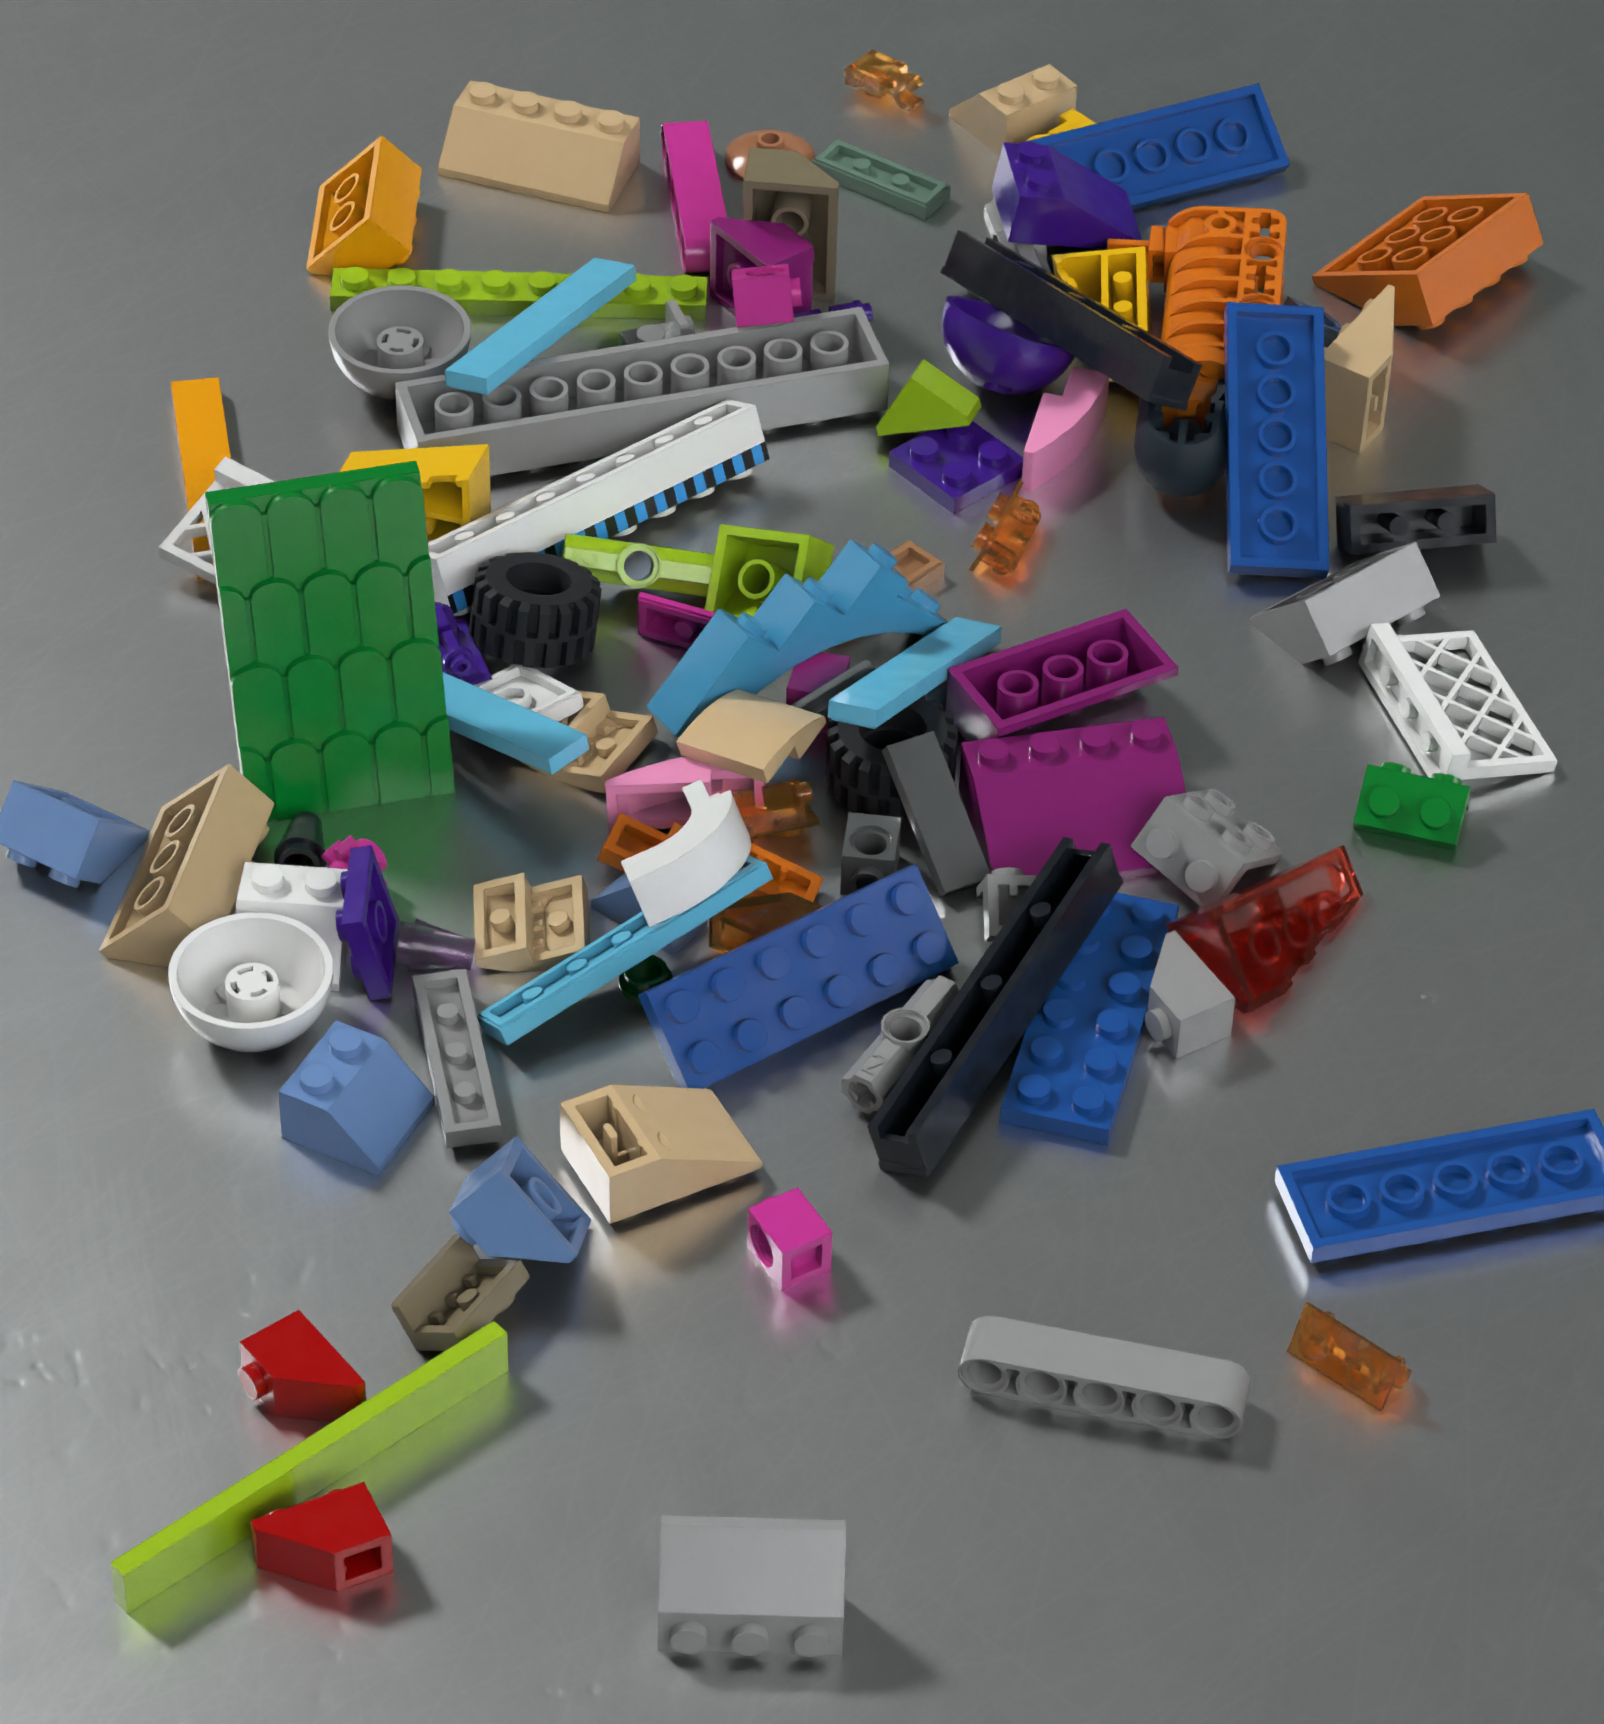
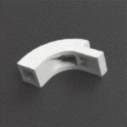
M701 779L682 787L692 811L687 823L664 842L621 861L649 927L672 918L702 902L724 886L745 863L750 853L751 839L731 790L709 796Z

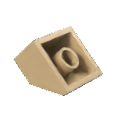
M1048 64L1015 79L1001 83L950 108L949 117L1000 157L1003 142H1025L1032 136L1047 134L1048 131L1059 126L1060 114L1071 108L1076 110L1077 85Z

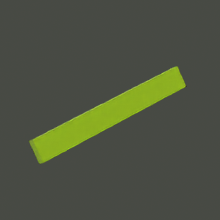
M495 1321L485 1325L111 1561L115 1602L127 1614L251 1536V1520L265 1516L273 1510L286 1509L306 1501L508 1372L507 1332Z

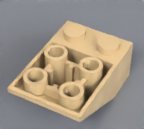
M1389 284L1375 299H1369L1354 321L1344 324L1338 337L1328 347H1324L1326 440L1359 454L1383 430L1393 356L1395 287Z
M611 1084L560 1102L561 1150L609 1224L762 1168V1161L712 1089Z

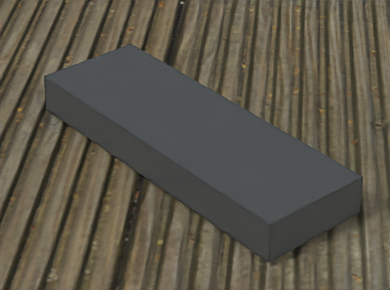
M934 731L886 746L882 750V754L939 897L980 884L984 877L991 873Z

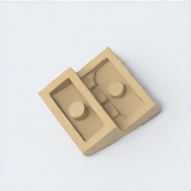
M736 689L709 705L686 728L676 743L681 756L768 783L787 756L798 760L801 759L826 724V720L823 715Z
M577 690L582 694L584 708L559 722L585 733L589 750L553 775L524 762L522 763L546 776L569 785L606 793L605 781L619 776L627 770L657 735V727L653 716L611 711L605 694Z
M524 872L473 885L475 962L479 968L509 972L547 971L590 944L588 888L582 874L532 887Z

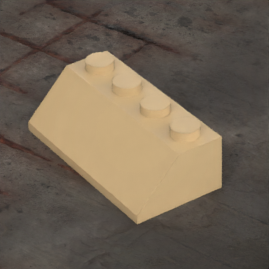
M470 80L453 105L438 164V175L609 213L640 163V117L622 114L616 110H603L580 105L575 101H562L544 97L529 91H517L494 86L488 82Z
M227 764L163 805L99 952L110 959L169 968L174 951L185 937L210 921L232 915L236 910V899L245 862L254 863L252 858L255 850L268 834L269 826L267 821L275 803L233 766Z

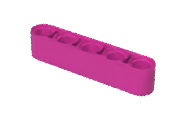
M708 120L662 123V155L684 273L710 272L711 220L717 217L727 218Z

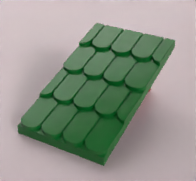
M409 461L205 492L240 773L275 803L267 823L272 822V820H289L295 814L303 811L319 815L324 814L326 811H329V813L374 806L376 803L386 804L423 798L430 794L435 796L455 792L424 497L417 462Z

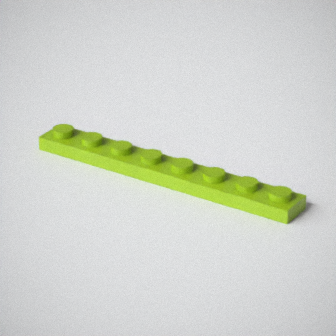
M358 266L333 268L330 289V311H336L348 299L362 292L386 286L407 285L428 288L443 293L459 303L468 315L517 316L573 273H551L547 271L534 273L504 272L501 270L458 271L455 269L411 270L403 267L371 269ZM636 273L635 282L588 318L665 319V302L676 300L684 315H690L692 320H706L707 277H694L685 274L654 276Z

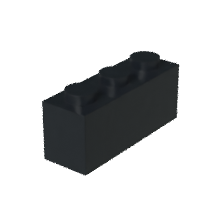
M1479 484L1335 497L1337 545L1351 555L1381 553L1413 542L1417 543L1419 549L1497 542L1495 493Z

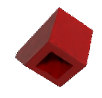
M365 1482L344 1489L331 1490L321 1497L286 1509L273 1510L265 1516L250 1521L253 1559L260 1569L335 1592L393 1572L391 1532Z

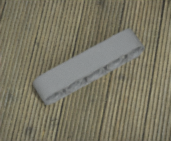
M987 1315L978 1317L971 1323L957 1371L960 1381L966 1387L981 1394L1217 1439L1233 1437L1239 1432L1251 1385V1378L1247 1370L1238 1363L1229 1360Z

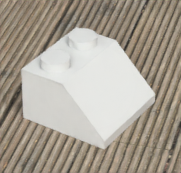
M245 862L236 899L235 914L249 912L272 913L292 918L310 927L324 940L331 952L333 959L331 991L339 992L349 944L348 941H340L337 934L335 917L336 911L343 909L344 904L340 876L343 871H348V869Z

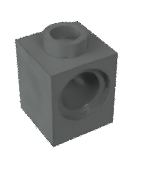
M848 812L841 858L840 894L848 895L897 871L900 854L901 817Z

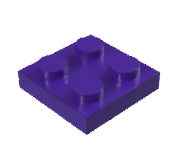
M972 421L969 426L928 430L889 451V467L952 514H955L1021 478L1023 457Z
M372 845L350 848L348 871H343L340 876L344 904L343 909L336 911L337 934L341 942L348 941L351 949L350 962L353 976L356 980L363 981L370 1001L391 998L400 920Z

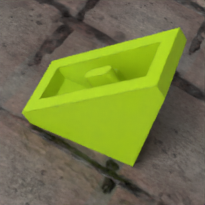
M923 359L876 426L877 434L882 436L969 426L981 408L980 398Z

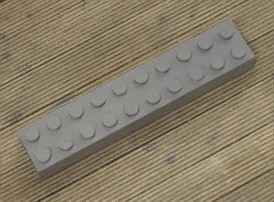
M856 307L794 317V322L733 327L536 359L529 362L488 395L450 388L446 386L445 374L395 382L397 429L405 449L489 444L490 477L499 474L536 470L547 466L584 462L589 459L607 457L726 399L756 405L763 431L887 410L890 364L863 308Z

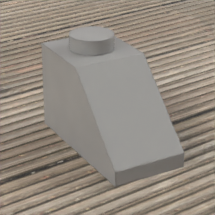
M1172 931L1165 935L1152 978L1145 1023L1151 1037L1157 1042H1162L1169 1052L1178 1059L1231 1036L1235 997L1176 931Z

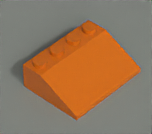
M1528 193L1422 196L1313 274L1312 279L1315 285L1361 308L1364 307L1369 299H1375L1388 284L1395 287L1394 324L1397 326H1418L1420 330H1428L1443 324L1445 316L1454 309L1471 303L1473 295L1481 289L1498 283L1501 280L1500 275L1508 269L1525 263L1528 260L1527 255L1544 243Z

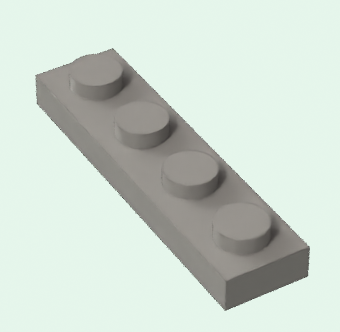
M459 969L412 975L413 994L446 1148L502 1141L501 1121L467 970Z

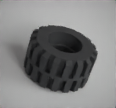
M537 552L508 553L505 556L493 557L489 559V562L479 566L478 572L475 574L469 626L470 637L473 638V643L478 648L485 649L484 653L510 664L531 668H555V666L574 664V661L586 658L588 652H592L595 646L602 591L600 581L597 577L592 576V572L586 567L579 566L577 562L556 555Z
M924 695L875 729L834 721L830 718L827 729L825 775L828 790L833 791V798L839 804H848L847 810L852 813L907 818L908 816L882 750L888 745L934 731L955 783L958 731L957 726H954V718L950 712L943 711V705L938 701L926 700V695Z

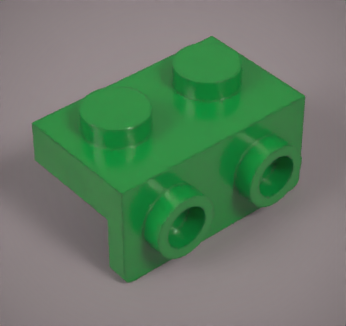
M1383 762L1380 767L1367 764L1353 820V829L1456 851L1465 813L1469 808L1471 800L1470 786L1462 785L1461 779L1449 774L1434 773L1431 778L1411 774V769L1398 763Z

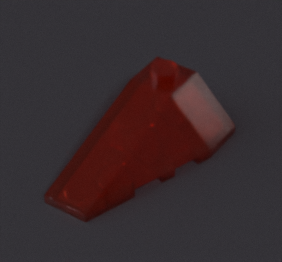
M1342 845L1200 907L1166 924L1169 933L1176 931L1235 997L1234 1008L1245 1014L1277 999L1289 990L1293 984L1291 978L1301 966L1311 962L1317 954L1314 949L1327 933L1337 929L1362 897L1363 891L1345 846Z

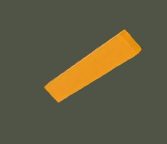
M219 377L171 381L188 512L215 481L214 469L225 456L231 459ZM207 536L192 538L194 553L210 550ZM197 576V580H205Z

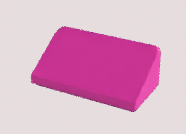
M640 592L638 595V635L689 649L715 612Z

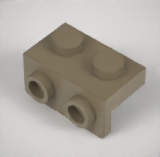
M455 1234L391 1304V1308L416 1350L446 1351L489 1324L498 1313L507 1309L514 1302V1295L528 1281L530 1275L521 1259H480L473 1246L466 1243L459 1234Z

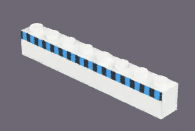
M726 399L429 542L428 549L431 558L435 602L448 605L452 609L454 616L471 612L475 574L478 572V567L483 563L489 562V559L493 557L505 556L508 553L537 552L562 557L565 533L604 539L625 536L634 532L637 529L636 524L642 521L673 513L676 510L675 505L687 499L708 496L715 491L714 486L726 480L741 479L750 475L753 472V467L770 459L756 405Z

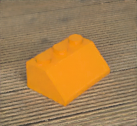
M382 135L319 186L306 270L311 274L332 275L333 268H348L352 266L390 269L392 266H401L411 255L413 250V231L417 222L415 217L417 202L421 193L419 187L422 168Z

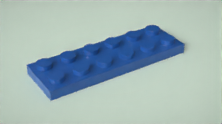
M1259 83L1029 140L1039 145L1050 146L1126 190L1132 210L1282 173L1290 166Z
M1227 302L1224 309L1228 574L1324 579L1329 573L1323 307Z
M915 864L896 871L639 994L638 997L678 1088L703 1089L958 964L959 961L918 866Z
M1116 893L1026 1029L1000 1107L999 1123L1108 1145L1146 1024L1145 1014L1148 1011L1152 978L1165 935L1175 930L1178 921L1179 905Z
M1595 1109L1279 1165L1276 1167L1275 1183L1310 1263H1316L1603 1210L1604 1127Z

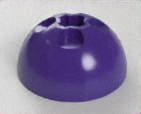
M960 296L946 297L941 324L946 350L960 371L971 382L983 388L1006 395L1031 393L1057 380L1075 359V356L989 303Z

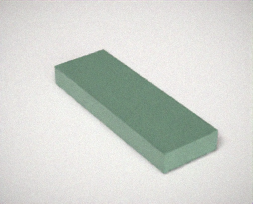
M835 139L811 161L839 182L840 186L925 221L950 199L951 185L838 139Z

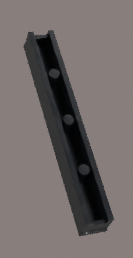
M957 231L946 263L940 273L1147 402L1186 411L1188 407L1187 402L1202 364L995 239L987 237L985 243L965 231Z
M1062 838L868 1124L867 1128L879 1158L878 1164L880 1169L927 1178L930 1176L1124 883L1122 876L1119 874L1110 844L1100 843L1095 851L1076 849L1073 838Z

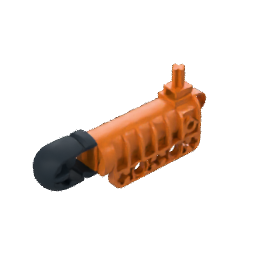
M1195 206L1173 215L1168 220L1167 228L1151 225L1150 240L1108 238L1107 250L1145 246L1150 283H1162L1163 281V294H1166L1161 340L1202 364L1187 402L1188 407L1186 411L1149 403L1141 397L1139 399V414L1134 441L1139 472L1154 489L1163 494L1178 497L1196 496L1208 491L1224 476L1226 471L1227 442L1225 421L1224 309L1227 302L1283 305V271L1287 220L1281 212L1266 208ZM1261 228L1270 229L1269 237H1260ZM1257 256H1267V257H1270V258H1272V259H1270V260H1258V259H1254V257H1257ZM1259 289H1264V294L1258 293Z

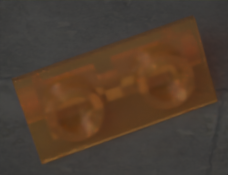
M1018 481L1009 496L1000 492L986 515V518L993 521L992 525L985 522L971 544V548L978 552L969 568L970 571L973 572L980 561L991 566L992 570L999 575H1006L1016 570L1027 543L1041 520L1038 504L1032 500H1025L1018 495L1024 483L1023 481Z
M796 778L762 786L764 805L760 806L755 805L752 789L732 793L750 835L751 843H754L755 839L772 835L778 837L797 836L802 834L805 828L820 825L818 817L808 804L813 802V793L808 781L800 783Z
M1309 1302L1305 1303L1287 1352L1377 1410L1382 1411L1392 1387L1394 1386L1400 1390L1410 1379L1412 1371L1405 1366V1359L1399 1355H1391L1335 1319V1315L1330 1311L1324 1312Z

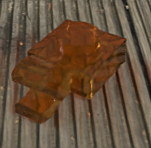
M872 49L845 68V84L863 91L869 96L880 99L889 93L896 104L907 112H912L924 104L922 98L912 93L923 85V79L917 74L907 73L906 63Z

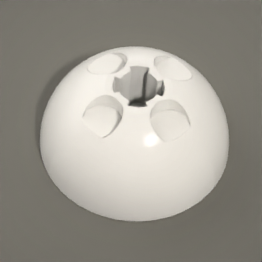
M239 913L210 921L185 937L171 957L168 979L170 991L179 1012L199 1035L213 1044L239 1052H262L278 1048L295 1040L317 1020L330 995L333 982V959L324 940L310 927L297 920L272 913Z

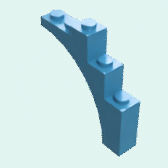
M850 539L819 582L811 577L802 582L785 573L753 617L745 612L736 617L719 608L646 707L675 736L680 737L695 718L720 697L736 689L757 694L792 667L825 649L855 638L887 632L916 633L927 636L948 621L937 612L941 604L933 596L919 587L914 591L907 584L909 580L894 568L898 559L875 542L868 548Z

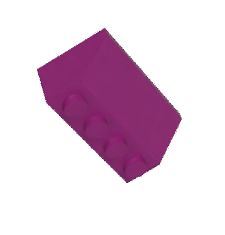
M1123 609L948 668L946 712H950L954 718V726H957V730L967 742L997 738L1177 676L1179 667L1127 609Z

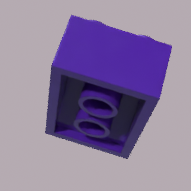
M1030 141L1022 143L1003 142L992 184V191L1008 242L1107 249L1108 238L1142 240L1126 190L1050 146L1039 145Z

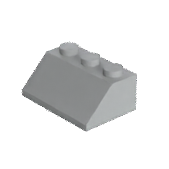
M1413 542L1359 559L1250 618L1254 627L1301 664L1322 659L1324 665L1327 666L1353 654L1350 645L1360 640L1362 646H1364L1371 624H1391L1397 621L1398 625L1401 626L1412 622L1426 614L1424 605L1439 598L1441 595L1417 543Z
M661 1515L658 1650L678 1651L685 1654L728 1652L743 1655L763 1653L798 1654L806 1657H819L822 1655L842 1656L846 1520Z

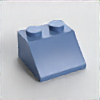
M13 780L0 812V844L8 848L5 856L32 868H35L37 862H40L51 868L48 874L50 878L78 888L81 880L102 884L147 840L150 830L67 792Z
M337 1020L278 1091L281 1136L283 1139L376 1176L383 1172L435 1104L434 1095L385 1039Z
M515 1136L466 1176L449 1211V1214L453 1217L452 1224L459 1236L469 1245L474 1246L477 1244L487 1256L570 1263L577 1257L592 1220L518 1136Z

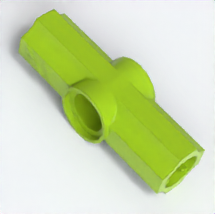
M565 533L561 558L577 562L579 566L586 567L592 572V576L597 577L601 583L707 597L714 554ZM634 551L644 552L651 561L649 573L639 580L631 579L624 570L626 557Z

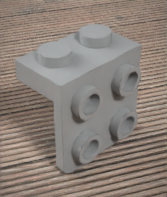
M1202 789L1166 796L1131 845L1136 852L1208 913L1215 912L1220 908L1246 870L1274 864L1282 855L1281 850L1273 844L1275 839L1267 829L1255 822L1244 820L1234 811L1236 808L1234 802L1225 794L1215 789H1210L1209 791Z

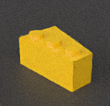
M1145 246L1052 255L1054 276L1152 334L1151 288Z
M489 444L351 452L339 471L343 472L416 461L420 471L421 488L424 497L428 543L491 513Z

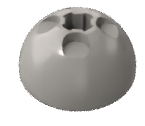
M386 286L362 292L339 306L329 321L328 338L337 365L354 385L375 397L396 401L395 382L444 375L445 369L468 353L471 340V322L464 308L443 293L418 286Z

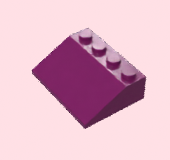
M1165 717L961 743L959 790L990 873L998 868L1012 867L1023 870V875H1038L1062 838L1066 837L1073 838L1076 849L1095 851L1100 843L1110 844L1122 879L1162 874L1136 852L1131 845L1166 796L1186 793L1178 751Z

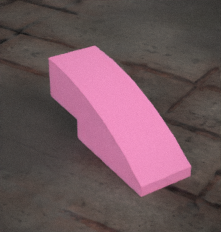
M1072 367L1063 395L1043 392L1023 452L1021 490L1032 491L1047 482L1071 464L1087 447L1098 431L1107 410L1109 377L1099 371Z
M687 757L666 760L638 768L605 781L608 831L612 830L620 812L654 829L672 828L674 822L684 826L689 820L692 811L682 787L700 779L709 796L731 790L740 814L766 813L765 782Z

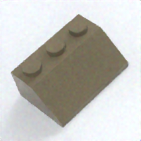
M750 147L743 180V219L785 223L801 237L807 239L813 246L815 256L813 262L812 301L834 302L839 182L797 151Z

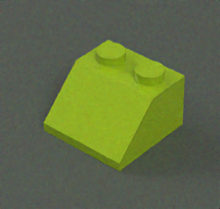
M720 524L705 610L716 613L720 608L736 617H739L742 612L753 617L785 573L802 582H805L808 577L819 582L832 564L835 545L807 534Z

